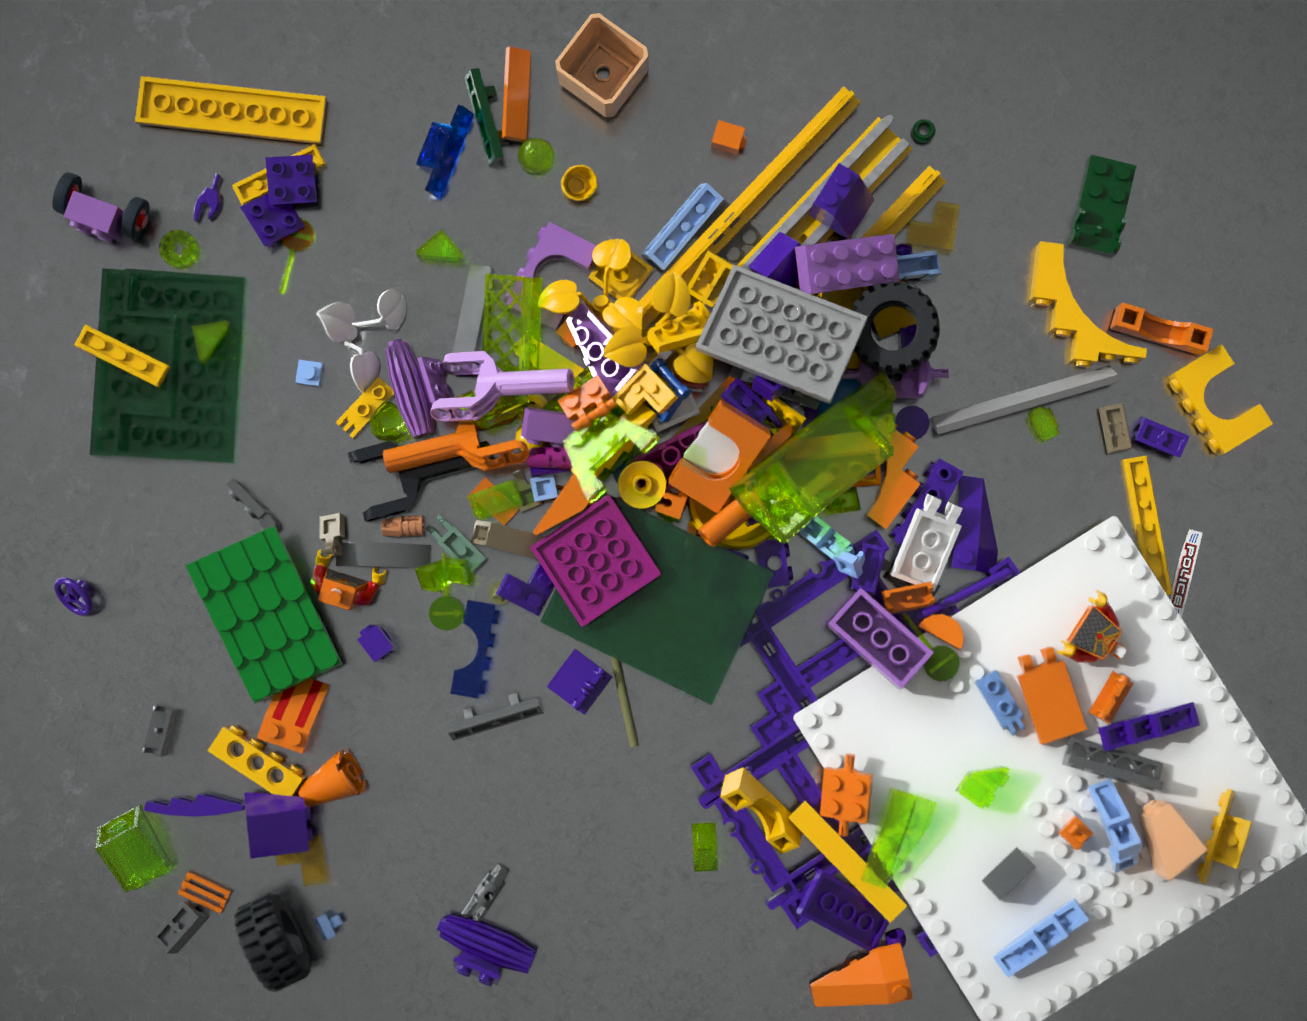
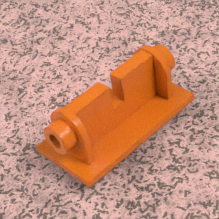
M1112 671L1091 706L1089 713L1110 724L1134 683L1128 677Z

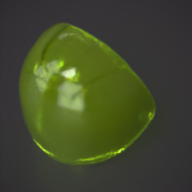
M390 401L383 402L370 419L371 433L379 440L394 441L409 434L399 408Z

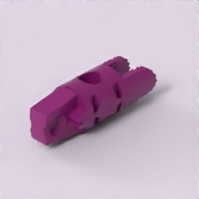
M571 447L530 448L527 465L534 468L571 469L587 450Z

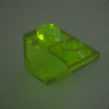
M1001 765L968 771L955 791L980 809H983L984 806L989 807L995 798L993 794L998 786L1003 787L1009 778L1007 773L1010 769Z

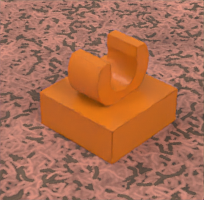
M1073 816L1058 832L1076 851L1094 834L1077 816Z

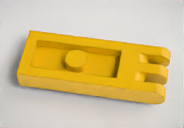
M378 377L337 420L336 424L341 426L347 420L348 423L344 426L343 430L347 433L354 427L355 429L349 435L354 439L395 396L393 389Z

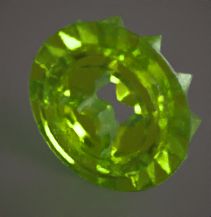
M172 230L166 233L160 241V256L167 264L173 267H185L186 264L193 261L197 253L196 241L191 234L184 230ZM176 241L181 246L185 245L181 250V256L177 252H172L176 248Z

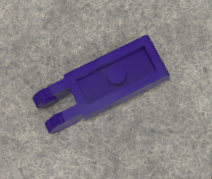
M736 378L722 393L721 397L727 403L759 423L763 424L762 422L766 418L774 427L778 429L782 427V421L771 412L772 409L739 378Z

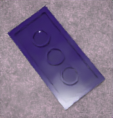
M820 869L817 870L796 911L800 915L867 951L878 947L890 923L859 890Z

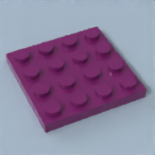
M610 494L530 547L581 627L586 626L662 575Z

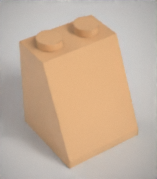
M1153 799L1143 806L1142 809L1144 811L1139 816L1154 872L1157 876L1170 881L1205 853L1207 848L1170 803Z

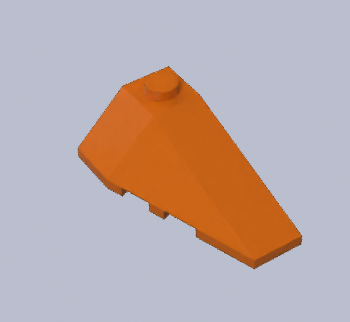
M900 943L875 948L869 951L870 954L860 960L855 959L846 968L840 971L835 970L811 983L815 1007L892 1004L913 999L910 979Z

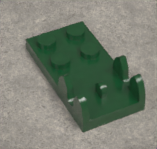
M1092 154L1089 156L1068 246L1113 257L1118 253L1121 246L1120 235L1126 225V218L1124 217L1137 165Z

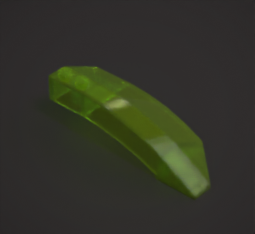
M879 373L789 438L733 484L729 490L747 513L780 542H787L836 498L894 455V446H891L892 433H895L893 401L896 400V389L885 373Z

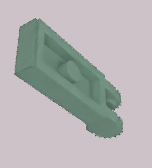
M439 515L436 517L438 522L448 532L442 537L433 526L428 525L426 529L438 541L437 543L472 576L488 559L455 526L452 527L444 517Z

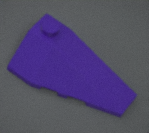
M961 476L956 505L963 508L956 521L957 524L961 525V529L949 555L948 569L990 574L988 569L997 564L998 548L984 478Z

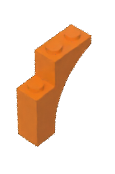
M887 417L884 421L878 418L874 423V427L883 442L886 455V470L881 490L872 506L866 512L867 516L885 529L888 528L920 485L916 480L919 477L908 468L905 471L902 470L919 447L915 444L917 439L906 431L902 435L896 430L898 425Z

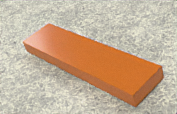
M512 46L506 48L502 138L525 142L527 138L531 51Z

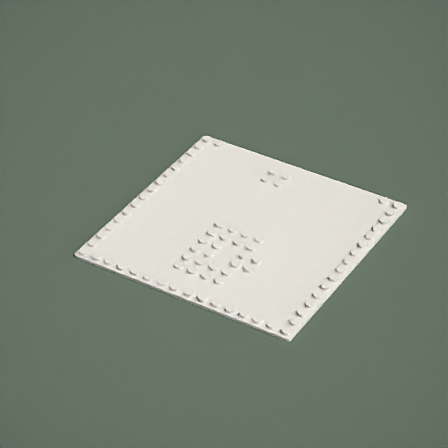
M1116 516L1103 521L951 616L959 623L963 631L964 642L961 651L927 632L919 636L918 639L929 649L936 646H946L957 653L960 667L958 673L952 679L940 682L933 680L927 675L923 665L904 688L899 691L871 666L802 709L793 717L823 768H843L845 766V754L850 753L851 755H856L854 769L862 773L873 774L869 822L867 824L858 822L981 1021L1044 1020L1307 853V814ZM1096 590H1099L1107 595V601L1119 621V629L1122 631L1117 642L1125 646L1127 651L1120 660L1108 654L1104 660H1097L1095 663H1077L1067 656L1058 654L1057 650L1063 651L1065 649V645L1061 641H1066L1086 608L1094 605L1088 599L1092 597L1096 600L1098 597ZM1046 647L1054 648L1056 661L1063 660L1087 728L1085 731L1070 736L1102 745L1098 727L1108 724L1089 713V710L1112 671L1128 677L1134 684L1111 723L1194 702L1200 723L1199 726L1116 748L1119 751L1163 763L1160 780L1164 781L1162 791L1153 792L1111 779L1142 842V852L1138 853L1137 865L1115 873L1111 865L1109 847L1112 845L1088 790V786L1108 780L1109 778L1062 765L1069 736L1043 745L1039 744L1016 676L1023 673L1017 658L1019 656L1030 654L1034 667L1045 663L1040 649ZM954 654L949 655L948 658L929 670L930 673H934L949 659H952ZM994 670H997L1024 715L1021 721L1025 729L1020 731L1016 723L1013 724L1017 732L1014 736L1011 735L1008 728L1005 730L1001 728L974 683ZM1074 743L1071 754L1079 757L1086 756L1087 753L1083 746ZM1099 751L1093 755L1096 762L1103 764L1110 762L1105 752ZM1112 754V756H1113L1114 759H1116L1117 757H1119V756H1116V755H1113V754ZM1122 758L1116 762L1120 769L1127 771L1133 769L1129 759ZM1145 765L1140 768L1142 775L1153 778L1155 767ZM1227 788L1235 791L1229 815L1252 822L1239 869L1214 861L1208 884L1199 882V876H1197V870L1200 863L1205 861L1207 853H1203L1172 880L1168 881L1157 876L1153 869L1139 816L1144 811L1142 809L1143 806L1153 799L1170 803L1205 846L1207 840L1212 839L1214 830L1211 829L1214 817L1219 816L1221 807L1218 806L1221 794L1226 793ZM1073 816H1077L1094 833L1078 851L1058 834ZM1017 847L1036 867L999 901L983 884L982 880ZM1073 898H1076L1089 916V921L1070 932L1068 937L1049 948L1046 954L1010 977H1007L993 957L1032 926Z

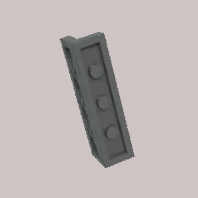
M1072 736L1068 738L1062 765L1153 792L1162 791L1164 781L1160 780L1163 763L1116 749L1104 751L1102 745ZM1074 743L1082 745L1087 755L1079 757L1071 754ZM1099 751L1105 752L1110 762L1107 764L1096 762L1093 755ZM1112 754H1113V755H1116V756H1119V757H1117L1116 759H1114L1113 756H1112ZM1122 758L1129 759L1133 769L1130 771L1120 769L1116 762ZM1145 765L1155 767L1153 778L1142 775L1140 768Z

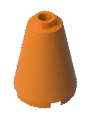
M341 750L298 787L297 797H304V804L313 807L360 795L366 790V780L361 781L360 774L363 773L362 768L350 752L344 754V750Z

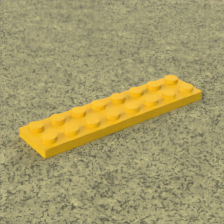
M141 76L135 122L141 125L321 144L327 98L326 96Z

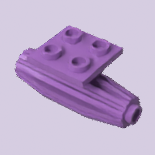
M402 339L390 341L388 343L389 346L385 348L388 375L399 412L413 439L430 435L435 432L434 418L430 414L432 404L438 399L451 398L453 396L452 389L445 380L444 375L446 371L442 366L443 363L439 359L419 357L417 362L408 342H403Z

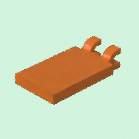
M1053 647L1040 649L1045 663L1034 667L1030 654L1017 657L1023 673L1016 676L1040 745L1087 730L1063 660L1056 661Z

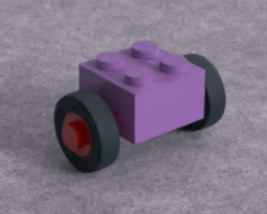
M66 172L61 176L53 194L52 207L54 211L64 215L63 217L70 222L69 226L76 228V231L86 235L91 233L98 236V239L111 243L112 240L120 242L122 236L136 240L141 235L149 216L150 205L147 200L133 197L126 209L122 211L115 205L82 194V179L80 176L70 172Z

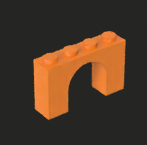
M722 399L709 416L708 424L730 438L737 445L739 456L736 463L727 471L709 473L681 458L669 476L670 485L716 513L730 503L731 493L735 488L738 490L745 480L744 474L748 469L752 470L758 461L757 455L761 450L765 451L772 440L769 428Z

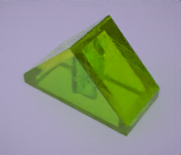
M442 229L416 250V256L421 260L465 263L463 253Z
M224 320L192 326L198 357L202 364L205 365L231 327L228 321Z
M856 487L830 490L820 494L825 517L861 510Z
M715 822L692 823L694 872L718 871Z

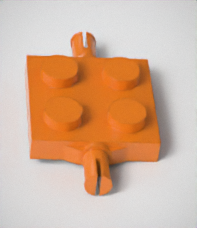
M850 753L845 754V766L843 768L826 767L823 774L820 816L831 817L840 821L838 833L840 836L849 835V822L867 824L870 816L873 774L862 773L854 769L856 755H851Z

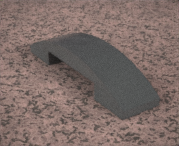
M340 542L342 556L336 557V566L430 569L431 545Z

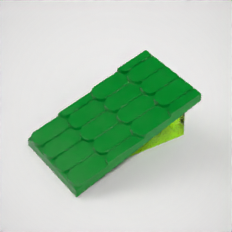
M275 526L185 565L253 703L257 704L343 665Z

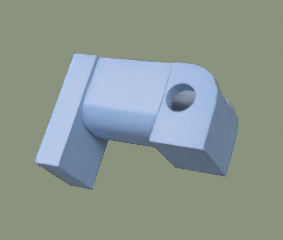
M937 250L903 256L897 255L899 280L911 278L926 280L936 278L942 274Z

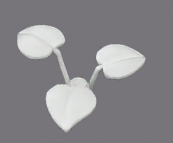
M389 289L380 295L377 303V310L381 316L379 319L353 323L355 318L354 310L345 302L330 304L316 313L331 340L335 342L344 341L345 346H350L359 352V354L351 358L350 371L355 385L362 393L378 378L380 362L374 352L367 351L364 353L362 348L352 343L358 334L356 327L378 324L383 321L388 329L399 327L404 321L407 311L406 299L400 290Z

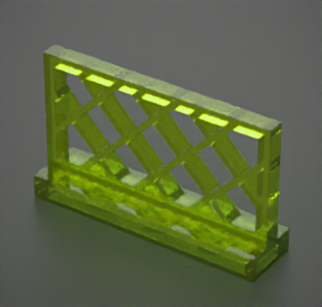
M485 273L482 351H485L490 356V352L495 349L501 357L495 365L501 370H539L541 308H538V300L542 293L543 277ZM493 279H498L504 286L497 294L492 289ZM516 281H523L522 292L517 296L511 286ZM506 291L514 299L507 307L500 299ZM495 302L503 310L497 317L491 312V306ZM516 304L521 308V316L517 320L510 312ZM505 315L513 323L507 330L499 322ZM494 326L502 334L496 341L490 335V331ZM515 327L520 332V340L517 343L509 335ZM504 338L512 346L505 354L498 346ZM514 351L519 355V366L513 365L508 359Z

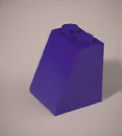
M838 163L813 202L809 215L849 240L874 202V198L860 175Z
M253 792L244 793L250 859L309 851L308 842L313 841L312 827H307L306 821L311 820L310 806H305L304 797Z

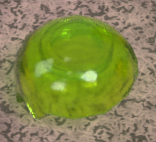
M529 138L518 149L517 160L522 169L533 173H540L547 170L553 163L554 150L551 144L542 138Z

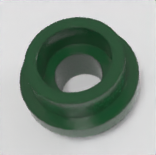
M927 119L918 120L912 128V135L918 142L927 143L935 136V126ZM925 128L928 133L922 135L919 130Z

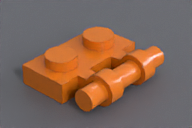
M598 375L558 400L571 422L579 417L577 421L572 423L576 432L584 427H590L592 425L591 422L602 415L604 417L610 414V410L617 406L613 398L605 403L603 402L610 398L611 395ZM598 406L596 409L592 410V411L589 412L588 414H585L586 412H588V411L591 410L592 408Z

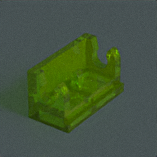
M515 479L467 496L472 511L479 520L524 504Z

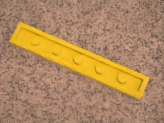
M1147 455L1123 459L1122 463L1139 552L1167 596L1173 595Z
M806 801L788 817L890 923L907 907Z

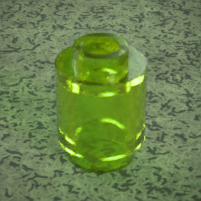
M1042 405L1031 410L1032 416L1029 419L1037 436L1041 437L1042 441L1060 434L1058 430L1060 426L1050 407L1046 409Z

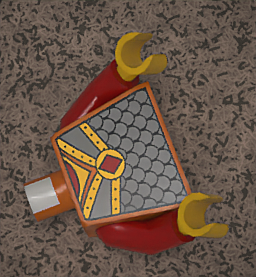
M320 549L315 560L316 566L311 578V587L316 593L320 594L319 601L346 610H352L359 606L368 605L379 589V585L384 584L386 581V570L382 574H377L378 567H374L372 569V581H365L326 569L325 567L329 565L332 554H329L328 557H323L320 555Z
M1096 590L1098 593L1096 600L1092 597L1088 599L1094 605L1086 608L1066 641H1061V643H1064L1065 649L1063 651L1057 650L1058 654L1067 656L1077 663H1095L1097 660H1104L1108 654L1120 660L1127 651L1125 646L1117 642L1122 631L1119 629V621L1107 601V595L1099 590Z

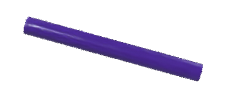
M1005 568L922 610L925 619L1010 577L1011 573L1008 568Z

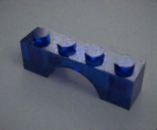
M467 600L463 623L475 633L478 641V650L474 660L468 666L454 670L450 694L480 699L481 694L485 695L488 682L484 680L485 671H490L492 657H488L490 647L494 648L496 640L493 627L494 624L499 623L501 611L497 610L498 605Z

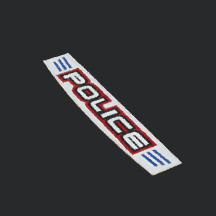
M1190 529L1179 558L1172 587L1173 595L1170 598L1181 618L1203 534L1202 532Z

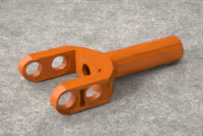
M512 399L497 401L494 407L487 413L490 414L488 418L459 421L455 433L383 450L387 472L393 473L458 456L464 457L472 466L484 471L525 461L529 457L528 446L525 442L511 440L480 448L476 430L511 422L518 415L516 402ZM506 408L513 409L509 413H502V410ZM515 449H523L521 453H512ZM491 455H500L497 459H489Z
M790 424L785 425L774 434L765 451L761 450L757 455L758 461L752 469V485L699 528L701 537L709 546L715 547L766 504L800 509L836 478L830 470L821 473L796 495H791L792 491L768 463L763 462L782 447L795 432Z

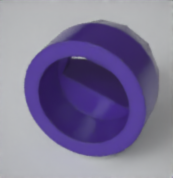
M895 929L886 934L888 945L900 943L901 948H904L906 945V936L903 930Z

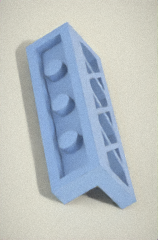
M708 183L700 184L641 255L645 259L652 260L660 269L665 270L724 198Z

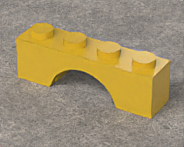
M744 767L725 775L720 797L735 811L745 807L752 809L764 826L766 841L780 854L800 847L802 832L788 818L792 813Z

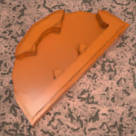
M943 614L932 615L924 619L918 626L923 631L961 651L964 642L963 631L959 623L952 617Z

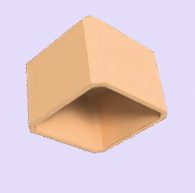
M600 13L591 14L555 61L559 84L604 117L615 116L649 70L647 47ZM600 68H606L610 71V75L605 79H601L597 76V71Z

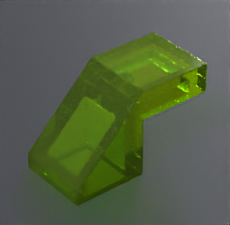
M449 557L415 569L422 590L439 592L451 582L468 585L474 580L466 559Z

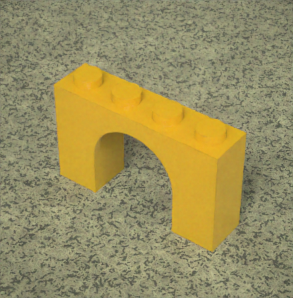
M1222 344L1168 376L1171 380L1169 382L1171 388L1175 393H1179L1184 400L1182 401L1183 407L1188 413H1192L1196 419L1195 425L1201 433H1205L1209 440L1207 441L1208 446L1214 453L1217 452L1219 456L1229 452L1273 424L1261 404L1230 420L1218 418L1208 410L1204 401V390L1207 383L1214 376L1235 364Z

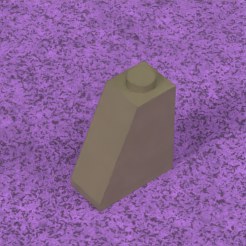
M476 520L470 542L503 552L537 559L530 547L543 539V536L492 522Z

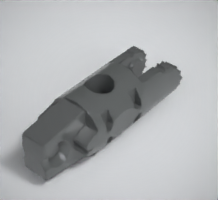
M497 864L490 874L487 873L475 893L462 910V916L466 918L470 916L476 905L479 904L481 906L473 920L482 921L491 904H493L505 885L503 881L508 871L504 867Z

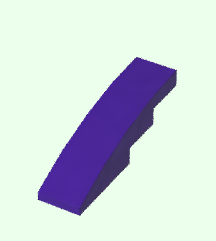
M1189 702L1098 727L1104 751H1110L1129 744H1136L1199 726L1200 723L1194 702Z
M202 792L197 794L196 801L179 796L172 797L170 804L149 800L145 803L144 811L173 816H211L245 810V803Z

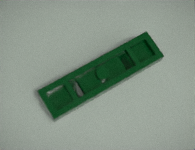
M479 68L470 69L464 78L488 165L498 164L499 160L504 157L500 144L505 143L507 139L502 138V130L496 131L488 102L497 94L495 86L484 87Z

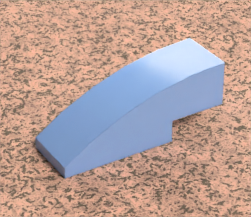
M1108 779L1088 786L1099 818L1118 859L1121 860L1141 853L1142 842L1131 823V817L1112 780Z

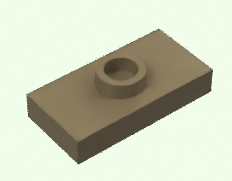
M1120 403L1098 408L1107 453L1111 454L1133 449L1124 404Z

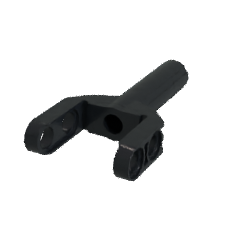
M387 441L353 450L347 453L349 463L358 462L363 464L382 459L383 450L399 447V445L392 441ZM483 441L479 445L480 448L490 446V443ZM458 456L398 471L403 492L407 497L371 506L368 510L362 512L364 521L370 522L411 511L426 481L476 467L472 466L464 457Z

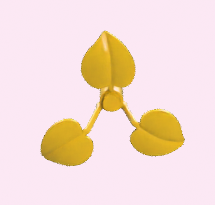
M611 239L601 242L593 250L592 259L594 263L599 267H605L604 294L596 296L592 303L589 302L582 292H577V285L569 280H558L551 283L544 289L538 300V308H544L558 314H567L573 312L579 306L580 297L591 311L593 310V313L609 326L619 330L623 327L634 326L642 332L643 309L639 301L623 297L619 298L614 304L608 298L610 268L615 271H621L628 266L631 260L630 246L623 239Z
M673 272L658 282L652 291L651 302L654 308L659 312H666L665 316L655 324V327L665 322L670 317V314L674 316L684 315L690 306L689 288L683 278L677 273ZM634 326L621 328L608 341L603 356L621 366H638L643 362L647 354L644 343L652 346L647 340L648 331L655 327H648L643 333ZM697 343L687 345L684 351L681 348L673 349L681 354L674 361L675 371L681 378L693 383H705L712 379L713 357L696 351Z

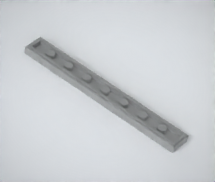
M1110 365L930 417L931 424L937 434L940 435L1119 382L1118 374Z

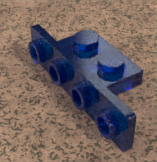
M457 105L450 125L437 122L431 123L416 165L420 168L432 170L425 191L439 199L442 198L474 117V113L463 105Z

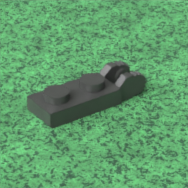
M231 479L226 484L230 488L228 493L237 502L241 500L247 506L245 511L254 519L258 517L259 525L264 530L275 526L277 530L279 529L278 521L238 480Z

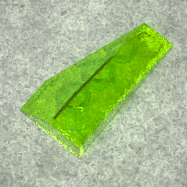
M890 787L861 881L886 888L930 826L937 802Z

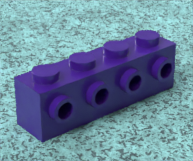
M940 458L935 463L931 461L924 472L927 475L924 483L919 482V487L913 493L916 495L913 503L908 502L902 512V515L905 516L902 523H896L890 534L893 536L891 542L901 547L916 509H924V501L927 494L942 500L936 511L942 513L964 472Z

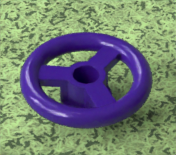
M66 577L58 578L55 581V593L67 609L80 616H88L92 613L93 602L89 596L91 589L87 583L82 580L74 581ZM62 584L66 585L68 590L67 594L63 593ZM73 603H77V604H78L79 606H81L83 609H81V608L75 606Z

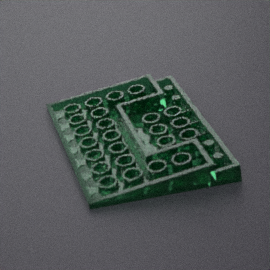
M102 268L98 331L171 368L160 388L96 357L90 456L234 463L245 277L125 268V270Z
M601 491L597 502L608 494ZM612 496L662 575L584 627L580 626L558 590L555 589L540 622L712 705L764 599L774 572L717 545L715 547L709 546L702 538L639 508L632 507Z

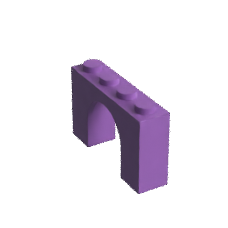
M549 222L546 227L542 226L537 236L539 242L536 247L532 246L526 257L529 261L525 268L521 267L515 278L518 282L514 289L510 288L504 300L507 301L506 306L508 309L556 333L567 314H558L544 308H538L540 294L535 288L536 273L545 262L553 259L569 261L589 272L594 264L592 253L596 245Z

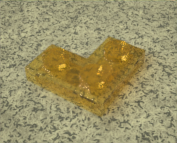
M937 201L933 223L910 220L906 244L952 252L960 204Z
M322 834L313 836V841L308 842L309 851L275 855L277 866L301 863L304 886L329 882Z

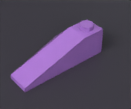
M580 303L566 320L576 344L580 346L584 356L583 360L586 366L589 367L592 378L598 375L609 391L611 397L608 400L626 384L644 363L647 364L643 360L638 366L625 367L603 356L604 349L615 332L584 303Z

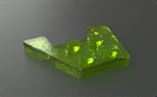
M608 414L605 417L602 415L591 422L592 425L588 428L584 427L577 432L574 430L562 441L583 493L591 504L607 490L593 473L628 440H631L645 454L660 440L655 432Z

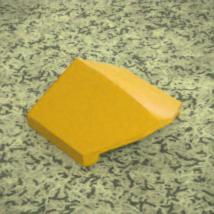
M708 250L688 284L690 295L710 307H714L733 264Z

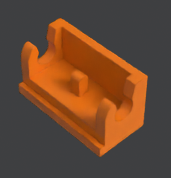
M680 490L676 494L668 491L662 495L655 511L680 520L688 504L689 496Z
M932 581L881 591L885 610L890 614L934 605L935 598L932 595Z

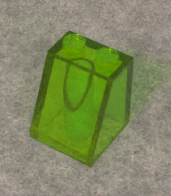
M140 804L97 828L95 850L126 893L132 889L137 890L141 888L147 881L152 878L161 877L168 870L169 858Z

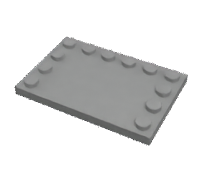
M733 265L695 348L698 352L830 404L868 317Z

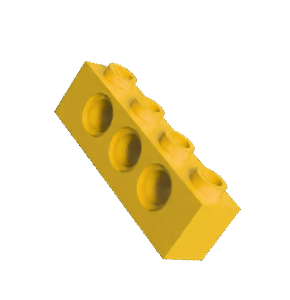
M234 725L231 727L224 726L209 747L208 752L272 794L296 795L298 787L307 778L302 775L304 772L302 769L294 764L289 766L282 762L284 758L274 751H271V753L263 749L264 745L254 738L249 740L243 736L244 731ZM236 743H241L244 747V752L241 756L236 755L234 752ZM256 756H260L264 760V765L261 769L254 766L253 761ZM275 769H280L284 774L281 782L276 781L273 777Z

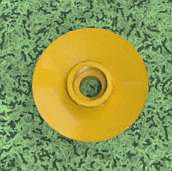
M637 461L628 465L622 471L618 481L619 493L622 499L630 506L641 509L649 508L661 500L666 490V479L657 465L648 461ZM640 479L645 480V485L642 487L637 486V481Z

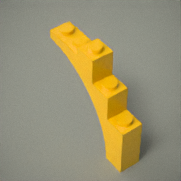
M1040 241L1036 245L1030 301H1035L1038 306H1050V303L1053 304L1050 324L1051 332H1056V335L1061 337H1070V334H1073L1070 362H1075L1078 367L1088 368L1090 365L1098 362V356H1101L1100 360L1115 361V358L1124 359V363L1138 364V361L1144 360L1147 353L1146 348L1128 345L1109 336L1083 313L1075 301L1066 279L1064 244Z

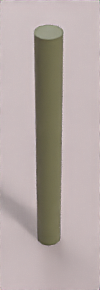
M619 653L610 654L630 747L639 746Z

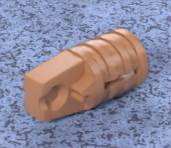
M399 516L383 519L381 525L382 535L395 537L424 536V516Z

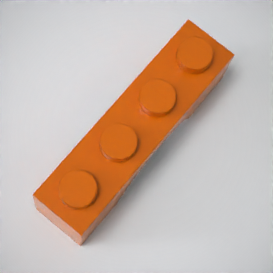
M1123 302L1116 307L1110 330L1196 355L1208 352L1214 330L1213 328L1192 322L1166 320L1148 313L1144 308Z

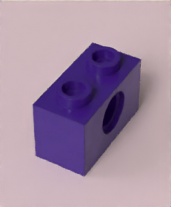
M771 539L755 546L760 589L789 586V580H793L792 566H787L786 557H790L789 544L784 543V539ZM777 557L780 560L781 566L778 570L769 568V558Z
M368 625L360 631L362 636L357 639L373 662H382L399 649V646L383 625Z

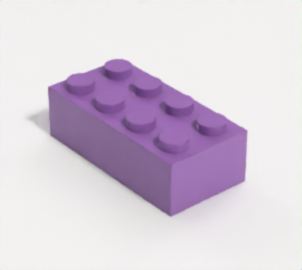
M894 234L795 247L800 291L808 294L871 286L878 283L885 284L887 281L900 282Z
M862 588L855 593L828 623V627L899 691L904 688L934 653Z

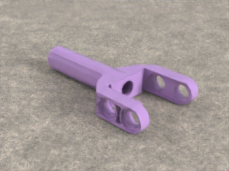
M485 351L449 353L445 355L442 364L445 371L455 376L479 374L474 392L476 397L438 399L432 404L430 414L438 421L478 420L494 407L501 396L571 393L575 384L574 374L570 368L503 372L495 365L494 360ZM471 362H477V363H479V364H481V365H476V364H473V363H471ZM449 363H456L458 366H453Z

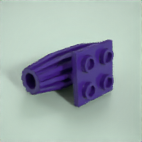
M448 914L447 918H441L437 927V931H440L439 937L463 952L458 957L455 956L453 960L456 972L465 977H470V974L478 977V982L489 987L492 984L498 985L500 980L499 967L528 974L537 953L536 950L514 936L476 920Z

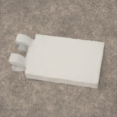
M927 494L924 501V509L920 510L917 508L890 575L915 585L932 581V591L935 592L961 529V525L957 524L956 521L963 508L948 502L945 508V515L936 512L942 500Z

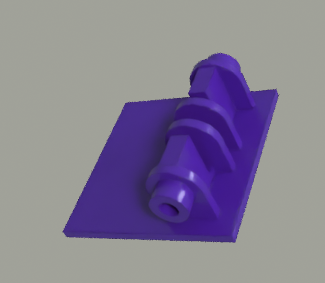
M313 155L265 157L270 205L317 202L314 176L316 164L313 162Z
M269 193L240 207L264 247L268 245L269 248L277 245L276 241L305 227L291 204L270 205Z
M574 649L546 687L568 702L574 709L585 715L612 679V676L578 650Z

